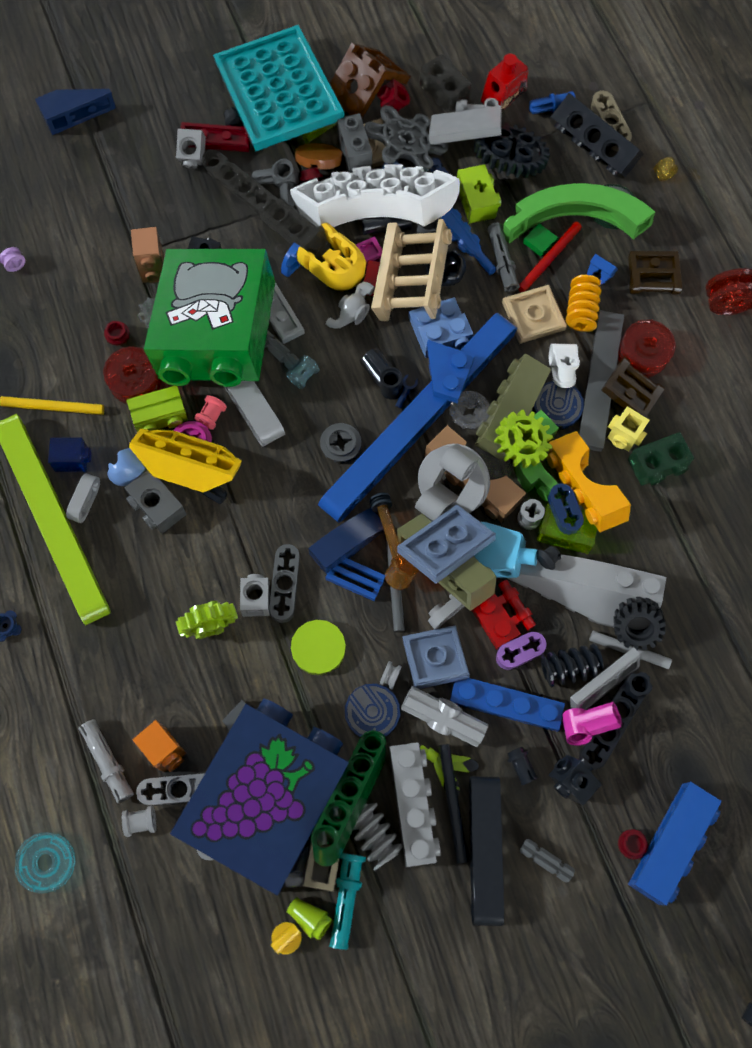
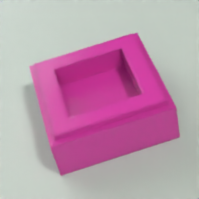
M375 236L355 244L364 255L366 268L368 260L381 261L382 248Z

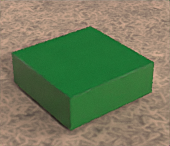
M539 223L524 238L523 244L542 257L557 242L558 237Z

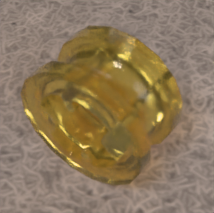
M672 157L664 158L654 166V171L657 173L660 181L668 180L678 172V167L674 164L675 161Z

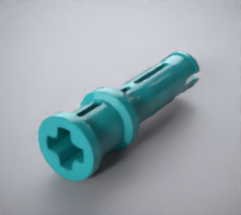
M342 853L340 856L342 859L340 877L336 879L339 893L329 947L347 950L349 947L348 942L356 890L359 891L362 887L360 874L362 863L366 861V857Z

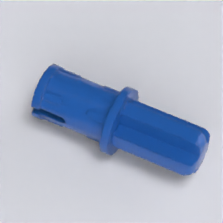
M573 91L568 92V93L572 94V95L575 97V94H574ZM551 93L549 97L531 100L529 102V111L532 114L547 111L554 113L568 93L559 95Z

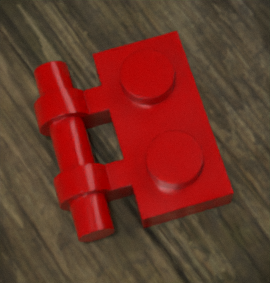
M504 580L498 585L503 592L501 596L497 597L494 594L472 610L496 650L521 635L516 625L523 623L527 631L536 626L531 617L533 615L529 608H525L518 597L519 592L515 587L512 588L508 580ZM508 602L516 612V615L511 618L503 607Z

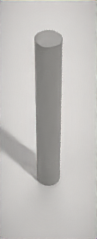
M592 631L589 639L591 642L625 654L632 649V644L627 648L624 646V642L620 643L618 639L596 631ZM638 647L641 660L666 669L670 668L671 658Z

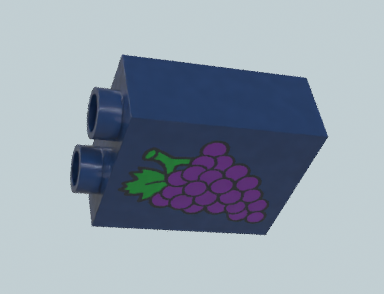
M263 698L257 710L247 704L244 705L170 835L278 896L349 762L337 756L343 746L340 740L316 727L312 728L307 738L287 727L293 714L278 704Z

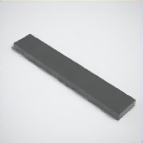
M600 310L598 314L584 397V409L578 433L589 447V450L602 452L604 449L611 398L602 392L601 389L617 366L624 321L623 314Z

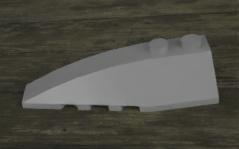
M562 554L561 560L555 563L554 570L545 569L537 561L536 566L522 564L519 577L507 578L525 588L533 589L549 600L552 599L564 605L565 608L572 612L576 611L588 617V620L596 624L613 628L616 608L619 609V604L622 602L627 605V599L629 598L633 602H637L636 597H641L642 602L649 598L651 599V604L655 601L659 608H661L666 577ZM637 617L630 620L628 625L632 629L642 630L650 625V621L647 618Z

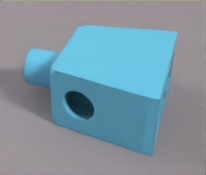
M481 522L496 533L495 541L474 556L485 567H489L496 575V578L519 577L522 564L536 566L538 550L525 548L526 541L523 534L494 524Z

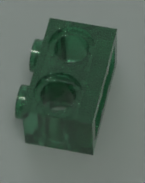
M681 432L634 449L628 461L640 485L643 486L648 483L656 485L671 474L679 476L689 470L688 466L695 458ZM669 453L674 454L678 460L672 459ZM645 462L653 464L655 469L649 468Z

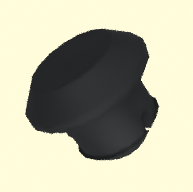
M235 107L225 110L226 126H240L242 124V120Z
M549 546L546 550H538L537 559L545 569L554 570L555 563L561 560V554L555 546Z

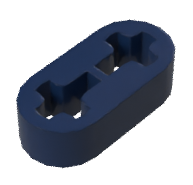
M560 483L554 485L549 492L548 503L556 524L564 534H575L579 531L584 521L575 494L567 484ZM558 492L561 495L567 496L564 500L565 506H563L561 499L555 498ZM566 512H568L570 519L576 520L573 527L570 523L565 524L564 522L567 518Z

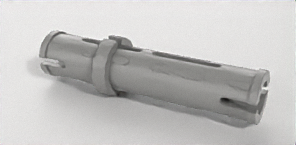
M92 719L85 722L78 729L100 768L103 782H107L117 804L128 800L134 795V792L125 779L123 766L119 765L115 760L96 720Z

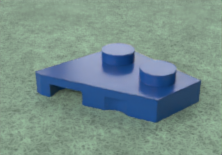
M428 340L426 350L429 358L433 396L458 404L475 355Z

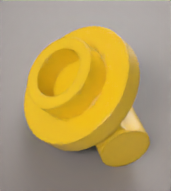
M284 922L279 924L272 933L271 947L277 954H291L295 952L301 944V931L294 923Z

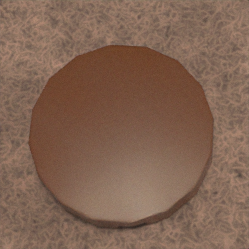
M304 144L296 148L295 161L307 168H311V164L318 165L317 169H332L341 164L342 151L326 144Z

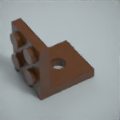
M351 43L330 82V86L342 109L349 115L360 113L363 119L384 80L391 81L395 79L399 83L407 84L411 75L379 49ZM356 80L358 89L355 93H352L351 83Z

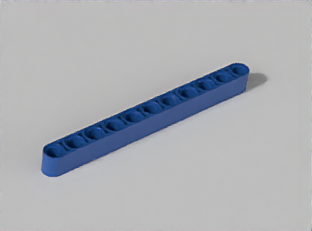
M495 313L460 350L475 355L462 392L504 348L517 331L518 327L499 313ZM431 381L324 494L318 506L338 523L343 521L452 402L433 396Z

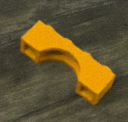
M575 431L550 441L549 444L552 445V449L548 451L547 462L552 469H556L561 483L567 484L572 488L578 504L585 511L588 522L591 525L594 524L601 533L629 521L631 504L618 486L594 483L583 474L582 471L588 466L589 447L578 432Z

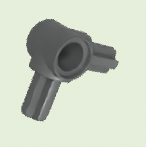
M280 159L272 165L271 169L253 171L252 180L254 185L274 183L275 186L280 188L281 208L287 210L294 208L295 202L291 196L290 189L298 186L300 174L289 160ZM286 171H290L289 175L283 177Z

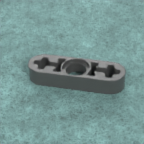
M291 544L280 546L275 553L269 611L271 617L279 623L290 621L295 612L300 555L298 549ZM286 552H291V556L295 557V559H290L289 570H284L285 563L284 559L281 558V556L286 555ZM280 578H291L293 581L291 588L288 590L278 588L277 582ZM280 596L285 597V606L289 609V611L284 612L283 616H280L278 611L275 610V608L280 607Z

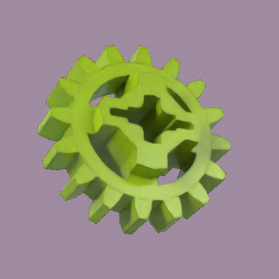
M520 410L517 415L513 411L507 418L504 417L500 422L501 426L495 430V433L500 436L494 440V443L501 444L497 452H504L506 454L504 457L505 462L511 458L514 467L520 462L523 468H527L530 463L536 466L540 463V460L543 461L548 456L546 452L552 449V445L547 442L553 438V435L546 433L550 426H543L541 424L544 419L543 417L536 420L533 411L528 416H526L524 410Z
M210 601L209 603L191 607L189 609L190 612L178 618L176 626L181 637L186 636V638L194 635L196 639H204L223 633L224 628L228 627V624L234 623L238 616L233 603L225 602L220 605L218 601Z

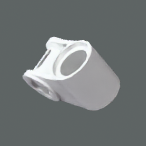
M551 344L549 349V365L551 366L554 384L561 388L573 387L576 383L575 371L580 364L577 344Z

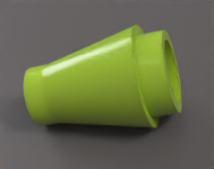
M298 897L292 901L287 909V913L293 917L310 939L314 937L319 941L332 923V919L328 917V912L308 904Z

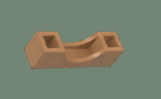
M447 425L426 446L425 457L433 450L444 445L458 443L466 446L467 442ZM448 471L444 472L445 477L451 484L459 485L464 489L469 478L460 481ZM507 476L490 480L488 495L481 506L484 507L485 513L490 518L498 519L502 523L523 501L526 492Z

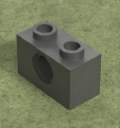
M360 113L338 119L337 138L348 172L353 173L352 168L371 166L372 170V149Z
M148 470L124 487L129 495L126 498L127 502L135 511L140 508L145 514L142 519L151 530L156 527L163 534L187 515L182 504L159 478L153 477ZM153 499H159V500H160L159 503H158L156 506H154V507H149V506H148V503H149L151 500H153Z

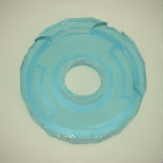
M50 832L34 834L26 839L17 850L14 871L20 885L30 892L43 894L56 891L65 885L73 874L76 862L74 849L70 842L60 834ZM43 854L50 855L52 859L51 867L47 871H41L37 864L38 859Z

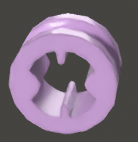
M16 247L7 248L0 254V261L9 272L21 269L26 262V259Z

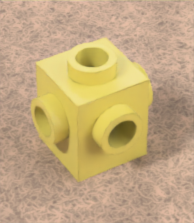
M627 406L621 416L616 414L610 422L608 428L611 429V432L607 439L611 440L617 448L625 449L629 452L634 444L639 446L647 435L643 430L650 420Z

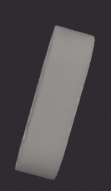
M87 473L81 477L68 505L67 519L78 523L84 522L100 487L99 477Z

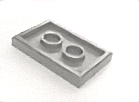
M501 106L432 115L429 132L430 144L501 135Z

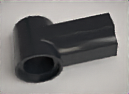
M371 349L366 352L360 363L380 387L382 396L387 399L398 398L403 389L401 372L388 362L379 349ZM396 382L394 385H387L386 383Z

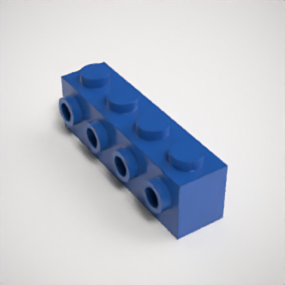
M692 782L682 784L628 885L658 905H667L668 902L672 903L679 893L680 888L677 885L682 876L686 877L692 869L693 861L691 859L695 851H699L706 842L707 836L704 834L708 826H712L720 815L718 807L722 801Z

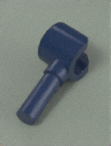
M409 374L403 378L404 387L395 405L396 407H402L410 390L418 385V378L413 386L408 385L406 382Z

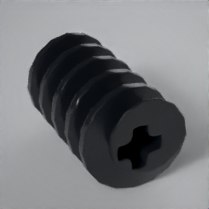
M595 643L591 644L589 648L585 645L580 646L579 650L572 647L568 650V653L562 649L558 651L557 655L552 651L548 652L546 657L544 654H541L543 674L551 688L554 687L555 679L557 678L562 686L565 685L566 677H569L572 684L576 683V675L578 674L583 682L587 680V673L589 672L594 679L598 676V671H603L604 667L602 654Z

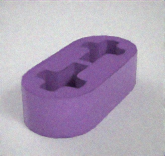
M530 632L505 643L496 653L497 664L505 670H511L532 661L543 654L546 649V640L540 633ZM529 639L533 642H539L540 645L537 647V652L533 648L524 651L523 648L529 644ZM504 650H507L508 653L518 650L519 654L513 658V663L502 659L505 655Z

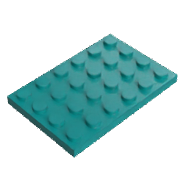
M299 25L213 55L255 151L334 124L338 119L345 118L344 111Z

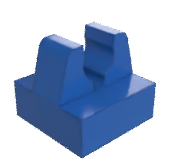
M595 254L590 261L587 275L593 276L594 273L601 270L600 285H604L611 277L613 278L618 269Z

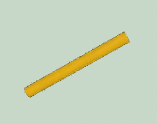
M0 397L1 407L104 414V405Z

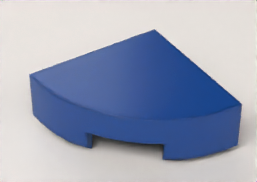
M296 243L289 248L282 262L281 273L286 277H289L301 266L297 261V252L301 246Z

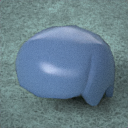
M127 448L118 452L116 464H108L109 470L107 475L109 480L115 485L127 486L147 471V469L133 451Z

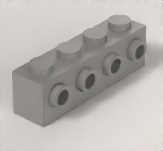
M419 742L390 746L389 754L405 867L437 863L436 856H441L438 838H433L431 826H436L434 808H428L427 796L432 794L429 778L424 779L422 767H427L425 749L420 750Z

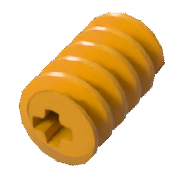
M579 275L571 281L569 306L566 316V324L570 328L580 332H590L597 328L595 321L598 319L599 295L602 291L601 287H599L601 284L599 278L592 275Z

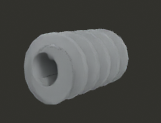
M366 803L353 829H359L354 839L356 841L366 840L361 850H372L367 860L368 862L378 860L377 865L373 869L375 871L396 857L403 845L402 843L392 845L397 835L395 833L386 835L385 832L390 827V824H379L384 814H373L377 803Z

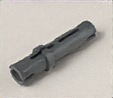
M493 223L488 226L487 231L498 264L496 267L497 273L501 275L504 291L512 293L517 291L520 286L515 274L516 265L511 260L502 224Z

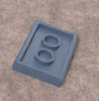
M455 505L398 545L397 552L437 584L495 541L496 533L459 505Z

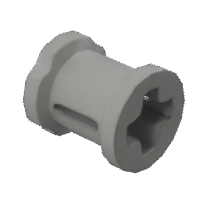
M536 499L524 502L517 515L518 524L526 530L535 529L539 526L545 514V508ZM529 512L533 513L532 516L534 518L529 517Z
M148 806L147 810L136 812L123 811L122 827L124 835L131 837L132 833L148 830L150 833L156 832L157 825L154 807Z

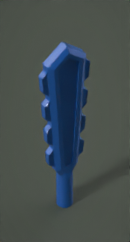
M451 208L441 218L444 220L447 228L451 230L452 241H456L458 248L462 252H467L468 255L474 257L485 271L492 275L497 269L482 252L481 245L479 244L480 239L476 234L470 232L471 227L467 222L461 220L462 215L459 211Z

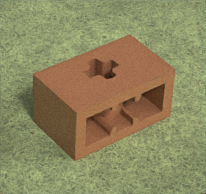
M150 227L131 230L133 257L142 282H159L165 254L157 228Z

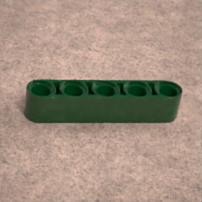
M367 731L361 736L344 773L312 833L313 856L315 861L321 866H331L339 860L386 761L385 736L379 731ZM336 819H343V820L340 821V822H335V821H334V820H336ZM324 844H331L330 847H320Z

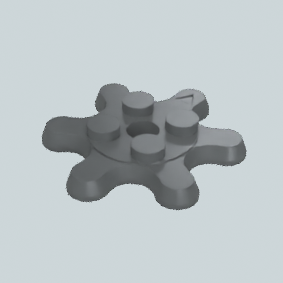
M383 106L381 108V119L384 121V124L367 122L364 126L368 138L378 140L385 145V148L382 150V159L387 164H394L398 159L403 158L410 160L415 166L423 167V170L428 172L433 167V161L428 154L443 155L449 147L447 143L430 144L429 134L426 129L430 126L431 121L427 116L417 114L413 119H404L391 106Z

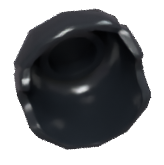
M454 249L451 252H447L441 285L444 287L459 283L466 271L465 259ZM426 264V271L429 275L430 264Z

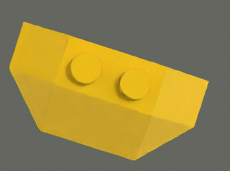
M140 429L129 445V448L153 477L203 493L232 481L242 462L224 446L177 431H149L148 429Z

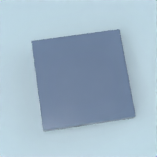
M456 625L402 636L415 688L422 689L469 679L470 674Z

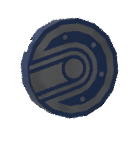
M553 381L544 383L532 410L535 414L542 410L559 427L558 430H564L578 422L584 409V400L580 391L574 386L561 388L554 384Z
M365 684L356 688L348 697L345 705L347 725L359 738L367 731L372 730L379 731L387 737L396 728L400 718V704L395 694L387 687L379 684Z

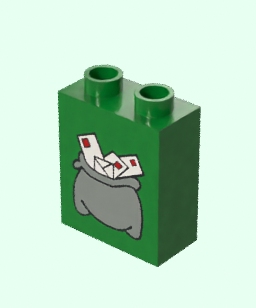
M166 249L144 351L159 380L174 386L187 385L190 380H212L214 383L225 387L237 386L241 381H259L275 288V279L266 249Z

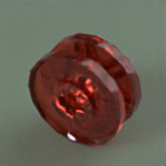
M739 268L728 270L714 276L707 282L705 288L707 297H709V309L714 314L732 315L752 308V269Z
M640 320L633 323L621 339L618 353L619 360L621 361L626 357L631 361L630 364L645 376H654L660 373L674 356L676 348L675 338L669 328L662 323L654 320Z
M138 347L121 348L112 353L103 369L104 381L114 397L124 404H128L127 399L158 391L162 381L159 380L144 349Z

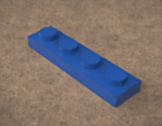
M471 678L455 681L450 701L461 707L556 732L560 730L565 705L562 702Z

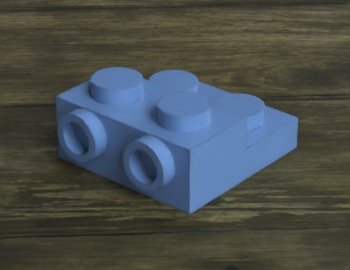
M455 297L441 301V306L437 309L436 319H430L424 307L408 311L409 320L425 358L428 357L426 350L428 340L460 350L473 337V332L466 315L461 313Z

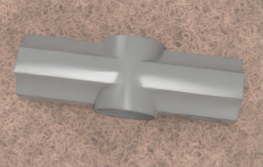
M413 686L408 691L401 706V710L427 722V725L434 731L443 735L451 734L475 747H478L482 742L488 728L487 723L463 712L454 702L445 698L437 699Z

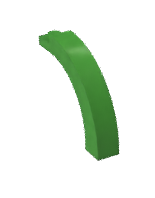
M565 184L538 191L518 202L515 215L510 216L505 221L503 232L506 241L510 244L524 232L543 221L560 216L582 215L607 221L623 230L632 239H635L651 227L655 211L636 197L611 187L596 184Z

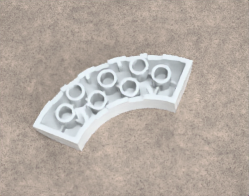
M387 164L384 166V169L371 170V166L352 168L353 173L333 172L331 173V178L319 182L315 178L290 189L295 206L302 217L321 232H325L321 225L323 223H329L332 227L346 222L373 217L401 218L425 227L451 210L459 194L460 181L459 178L436 170L434 173L425 172L421 166L404 169L403 165Z

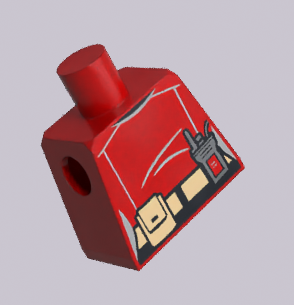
M506 54L503 61L489 72L481 102L484 104L486 99L494 98L498 101L501 109L504 110L526 91L528 67L516 55Z

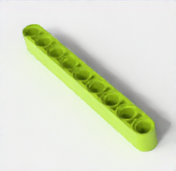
M14 414L1 420L0 444L84 625H88L111 614L108 603L18 414Z

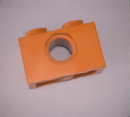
M157 720L132 739L151 764L162 772L167 770L171 772L184 761L182 757L186 752L170 732Z

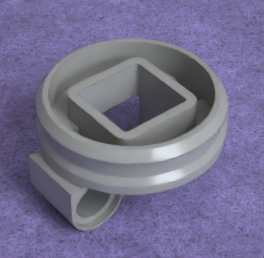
M458 443L447 444L430 452L424 458L419 468L418 485L421 497L418 499L415 509L434 521L455 505H459L468 513L481 506L490 488L489 471L481 456L473 449ZM445 471H448L460 481L469 478L460 496L439 482Z

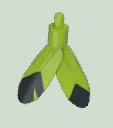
M421 745L420 750L425 749L426 758L434 764L437 776L445 790L439 753L431 747L428 749ZM452 755L455 771L472 772L479 768L478 763L469 757ZM455 778L456 787H457V794H458V797H459V794H460L459 785H458V782H457V780H456V778Z

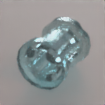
M306 355L300 358L301 362L293 370H289L286 373L288 379L300 389H304L307 380L313 374H317L320 371L317 363Z

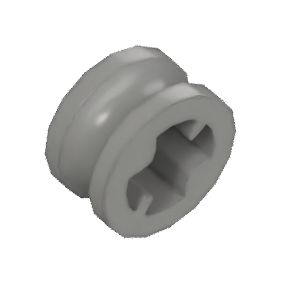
M389 661L382 675L380 685L388 684L389 688L393 689L402 666L394 667L392 662Z

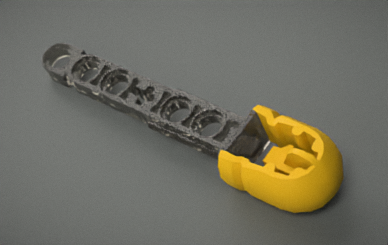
M209 150L204 153L202 164L206 172L215 180L219 178L220 183L259 214L261 216L260 219L291 245L294 243L298 244L300 247L297 252V261L328 287L339 291L350 290L361 282L365 275L366 261L363 253L353 242L343 234L338 233L329 223H323L319 227L315 226L282 198H276L238 166L229 162L228 158L219 151ZM211 159H219L217 165L213 167L208 166V162ZM227 172H235V176L232 179H224V175ZM249 184L252 186L249 192H240L243 185ZM256 195L258 196V198H259L260 200H262V201H265V200H266L267 202H266L265 204H263V203H258V201H257V199H256ZM276 212H285V216L282 219H273V215ZM292 226H302V230L299 233L293 234L290 232ZM329 242L335 250L333 251L329 248L322 255L325 261L320 262L316 259L315 255Z

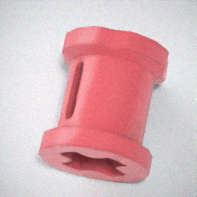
M207 395L205 405L201 412L195 415L194 419L204 424L208 429L214 430L217 418L221 412L226 410L227 406L218 398Z

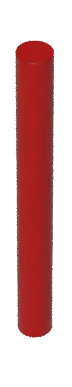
M579 222L572 224L523 279L518 289L521 293L528 290L582 229Z

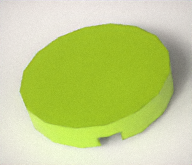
M313 620L306 622L297 629L292 637L291 652L293 659L298 667L308 674L320 676L329 673L339 667L344 659L346 649L344 636L337 626L328 621Z

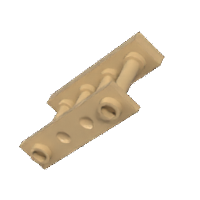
M438 219L437 230L434 233L405 235L397 223H388L371 307L380 321H389L390 313L394 308L424 307L430 319H436L437 309L441 306L440 290L448 244L452 242L451 230L447 228L443 219ZM434 243L432 254L401 255L405 245ZM430 264L429 275L397 277L398 270L402 265ZM427 285L425 297L393 298L397 287Z

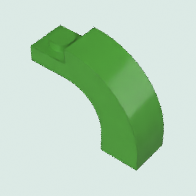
M540 410L535 414L534 418L536 420L540 417L544 418L541 424L543 426H550L546 433L553 435L552 439H554L559 427ZM541 461L536 466L530 463L527 468H523L520 462L514 467L517 479L523 489L528 493L535 487L538 495L544 501H548L550 490L558 483L544 469ZM560 492L557 493L556 499H561L562 495Z

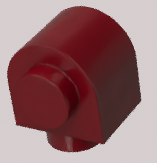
M395 79L381 86L377 93L378 98L381 99V108L383 106H391L399 111L410 102L406 88Z

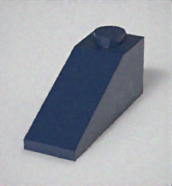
M110 89L55 90L35 99L39 111L52 135L116 109Z

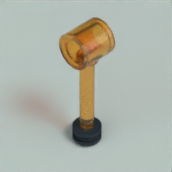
M378 493L373 495L369 501L372 511L379 513L393 558L385 573V579L392 588L403 590L411 584L419 570L397 552V546L400 544L389 513L392 501L388 493Z

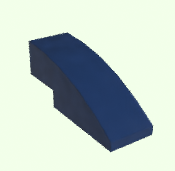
M369 508L347 520L308 548L309 555L327 574L346 558L350 559L383 533L387 525L372 511V508Z

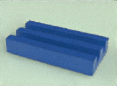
M347 558L340 564L371 577L378 582H373L344 569L339 564L327 573V581L374 602L386 578V575ZM335 572H337L366 586H369L374 590L373 592H370L348 581H345L337 576H334Z

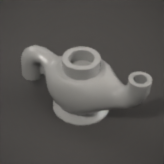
M368 282L359 283L354 294L351 296L345 295L340 300L338 305L341 309L340 317L337 320L329 318L326 321V325L337 329L351 322H355V325L360 324L370 309V304H366L364 298L367 294L371 295L375 286Z

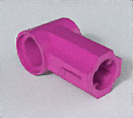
M614 702L588 710L572 708L565 711L562 715L566 741L574 746L587 744L592 740V736L620 728L622 724L621 716Z

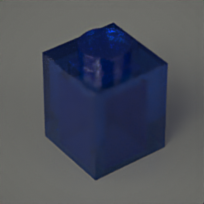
M82 437L50 438L48 463L55 472L87 471V463L91 462V448L86 445Z

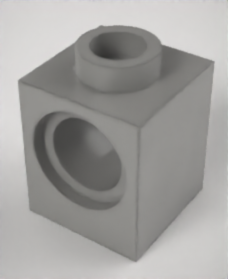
M178 129L176 159L183 164V167L197 168V165H204L206 136L202 130ZM189 145H196V151L193 154H186V148Z
M250 574L247 578H240V611L242 616H270L269 579L264 578L261 574ZM253 590L263 592L262 596L257 600L248 598L249 593Z

